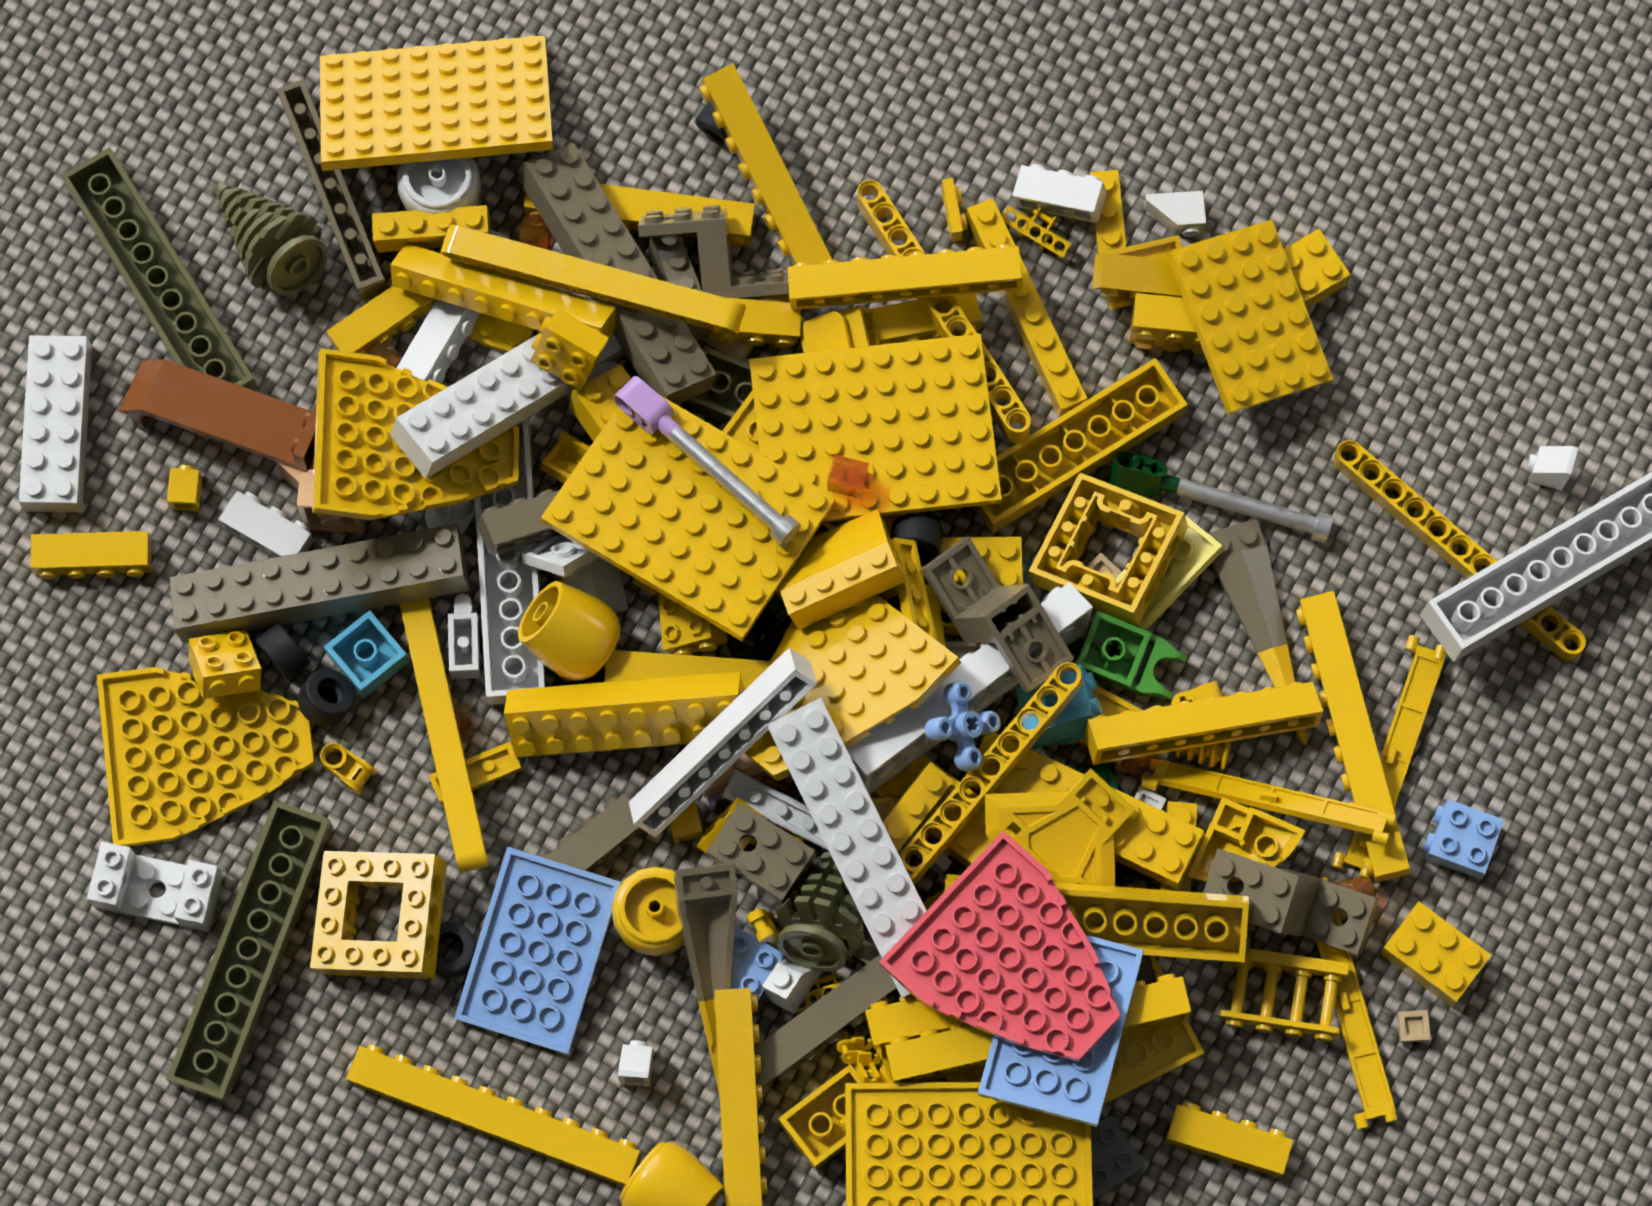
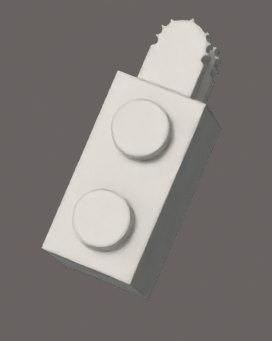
M462 593L454 598V614H448L449 672L452 679L481 678L480 621L478 614L473 613L471 597Z

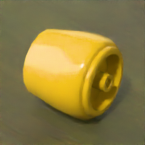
M555 581L542 589L530 603L520 622L518 638L544 666L556 675L566 680L577 682L592 677L607 662L619 640L621 626L615 610L607 603L579 589Z
M656 866L639 869L625 878L615 892L611 909L614 928L623 942L638 953L661 956L671 954L685 945L682 925L675 901L676 892L673 870Z
M662 1141L648 1153L634 1171L622 1190L619 1201L621 1206H715L724 1190V1186L685 1147L673 1141L667 1143Z

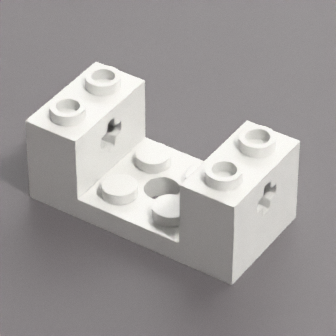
M101 841L87 900L97 909L209 932L223 874L216 865L188 860L187 865L136 855L130 847ZM155 883L165 884L166 892L162 897L154 898L150 895V888Z

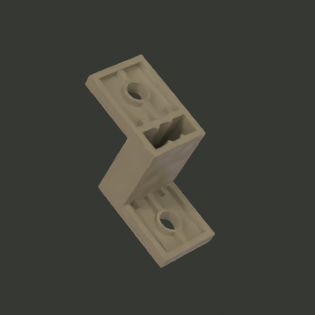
M719 205L705 206L703 211L692 212V208H678L672 214H663V210L647 211L646 216H641L638 224L639 237L697 232L702 292L725 298L789 294L788 272L784 273V269L767 270V274L755 275V271L739 272L738 276L733 277L727 209H721Z
M964 537L920 569L964 642H994L1024 692L1032 691L1048 679L1060 664L1071 662L1074 659L1030 585L999 586L970 537ZM959 569L964 572L966 577L964 584L961 586L957 585L954 580V574ZM1033 642L1037 643L1040 648V654L1036 659L1029 655V647Z
M740 802L706 852L707 855L721 864L734 863L735 872L757 886L758 900L774 911H777L779 906L785 902V899L796 888L802 878L807 882L806 875L815 867L814 849ZM744 837H752L756 840L757 846L753 851L745 852L740 848L739 843Z
M1217 848L1203 893L1235 895L1231 891V883L1234 879L1240 878L1244 883V889L1238 896H1249L1248 923L1280 934L1304 936L1356 955L1362 954L1379 898L1300 871L1276 868ZM1339 909H1344L1348 915V920L1343 926L1337 925L1334 920L1335 913Z

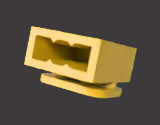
M857 305L841 312L831 311L805 321L800 327V344L803 352L809 353L880 345L873 310Z

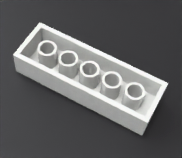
M29 335L19 503L25 512H83L92 345L87 336Z

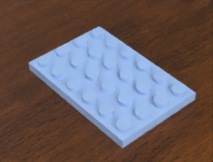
M507 847L454 1019L569 1054L612 917L611 909L614 895L622 882Z
M1086 935L1096 952L1100 967L1108 982L1121 1018L1080 1062L1015 1045L993 1036L978 1096L1098 1127L1144 950Z

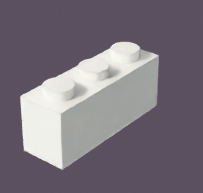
M1033 164L1031 166L1021 165L1012 197L1019 208L1037 210L1041 206V212L1098 223L1107 190L1104 182L1098 177L1092 175L1080 177L1066 170L1055 172L1047 170L1041 165Z
M236 491L218 519L223 528L274 558L307 552L314 542L310 533L311 529L298 520L292 523L285 518L286 514L274 506L268 509L261 505V500L250 492H246L244 495Z

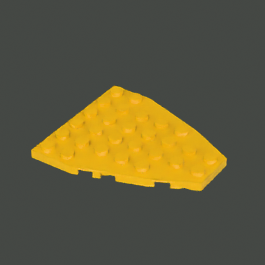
M320 349L317 373L312 513L374 520L457 505L516 485L519 476L518 426L511 427L425 479L390 436L397 417L448 387L431 379L427 382L411 375L412 371L407 368L400 370L386 364L387 360L380 356Z
M876 595L801 630L797 628L792 620L767 668L788 648L811 661L817 684L786 714L821 697L846 749L870 736L869 730L884 721L888 725L896 720L894 718L896 714L910 707L914 710L919 707L961 664L958 656ZM769 730L744 753L777 781L791 774Z
M158 667L97 675L113 844L129 847L174 841L259 801L315 764L311 724L301 713L298 702L295 700L291 701L281 695L270 694L261 690L202 699L195 677L192 674L165 671V669Z

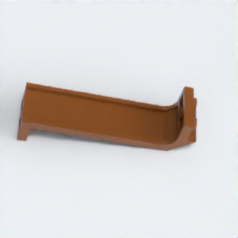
M165 359L141 362L119 409L120 412L130 416L133 425L145 429L150 417L304 472H308L311 468L310 465L314 458L316 403L313 410L310 411Z

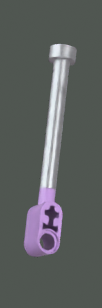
M634 376L613 396L616 405L649 434L659 430L772 530L770 537L781 547L794 538L801 524L790 514L783 517L671 418L674 414L672 407L642 379Z

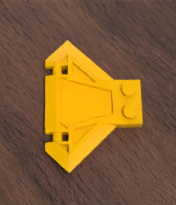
M1090 768L1069 791L985 794L986 836L993 841L1004 831L1049 871L1053 882L1115 886L1114 832L1135 811V808ZM1012 822L1021 828L1017 834L1008 827Z

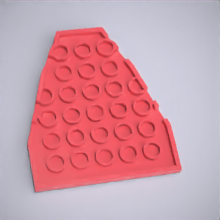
M1004 831L992 841L879 961V965L923 1005L1012 1044L1080 1062L1121 1018L1108 982L1100 967L1096 952L1077 919L1075 920L1063 895L1060 894L1054 884L1049 871Z

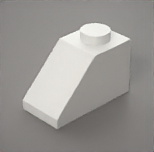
M1203 191L1146 194L1144 210L1174 234L1194 237L1204 233L1206 217Z
M1540 446L1535 455L1530 454L1526 466V471H1530L1528 481L1562 491L1571 476L1578 447Z
M785 958L776 964L762 985V988L770 1002L795 1014L823 971L804 968Z
M632 1040L629 1045H622L618 1069L620 1085L650 1087L654 1051L653 1047L647 1046V1042Z

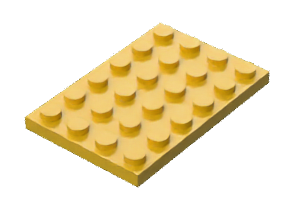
M1272 219L1176 248L1167 253L1227 415L1314 388L1333 380Z

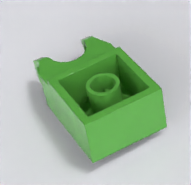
M1097 611L1093 615L1074 664H1081L1087 673L1091 672L1095 679L1137 696L1158 697L1169 701L1173 693L1157 682L1153 673L1154 666L1160 661H1175L1183 664L1187 659V655L1177 651L1165 639L1153 635L1149 631ZM1111 645H1114L1116 647L1115 652L1119 654L1110 657L1105 648L1108 649Z

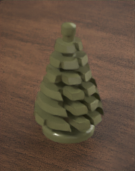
M220 182L215 187V194L220 199L221 210L230 227L229 233L235 241V248L245 269L246 276L253 286L258 289L261 286L262 290H273L280 295H293L314 283L322 273L328 256L327 248L321 241V226L316 225L318 223L316 219L280 203L273 202L270 199L260 197V195L248 192L245 189L232 188L227 182Z
M828 850V852L822 854L814 869H811L806 875L807 882L804 881V878L800 880L796 888L785 899V902L779 906L773 917L776 927L782 928L777 938V946L781 953L792 962L804 968L825 972L839 970L845 965L847 961V948L844 939L848 942L851 954L861 948L863 941H865L864 921Z

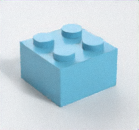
M370 610L324 646L327 656L342 674L349 679L363 699L409 663L406 652Z

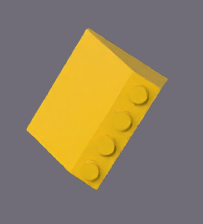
M877 508L812 538L780 584L779 590L788 615L799 630L907 582L879 509Z

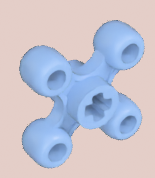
M957 681L948 684L943 692L945 701L951 705L952 714L947 717L930 719L925 725V734L928 739L935 742L946 739L956 741L958 751L954 756L955 765L961 771H971L977 769L982 763V754L975 747L974 738L979 735L985 736L996 733L1000 728V718L993 711L980 713L969 711L968 701L972 695L971 688L967 683Z

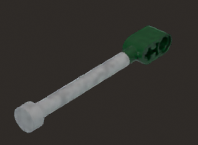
M1121 451L1114 456L1108 476V483L1146 498H1157L1160 496L1161 491L1311 533V540L1325 544L1333 521L1332 515L1319 512L1318 516L1315 517L1168 475V469L1161 461L1134 453Z

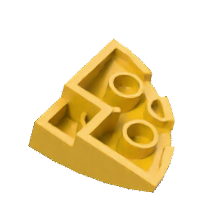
M1222 797L1187 877L1207 882L1217 848L1275 867L1280 862L1286 860L1294 851L1306 830L1253 807L1247 808ZM1236 878L1232 881V883L1240 882L1242 880L1240 878Z

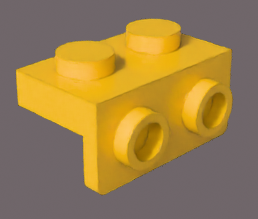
M563 431L559 436L557 445L542 461L540 470L564 484L589 449V446Z

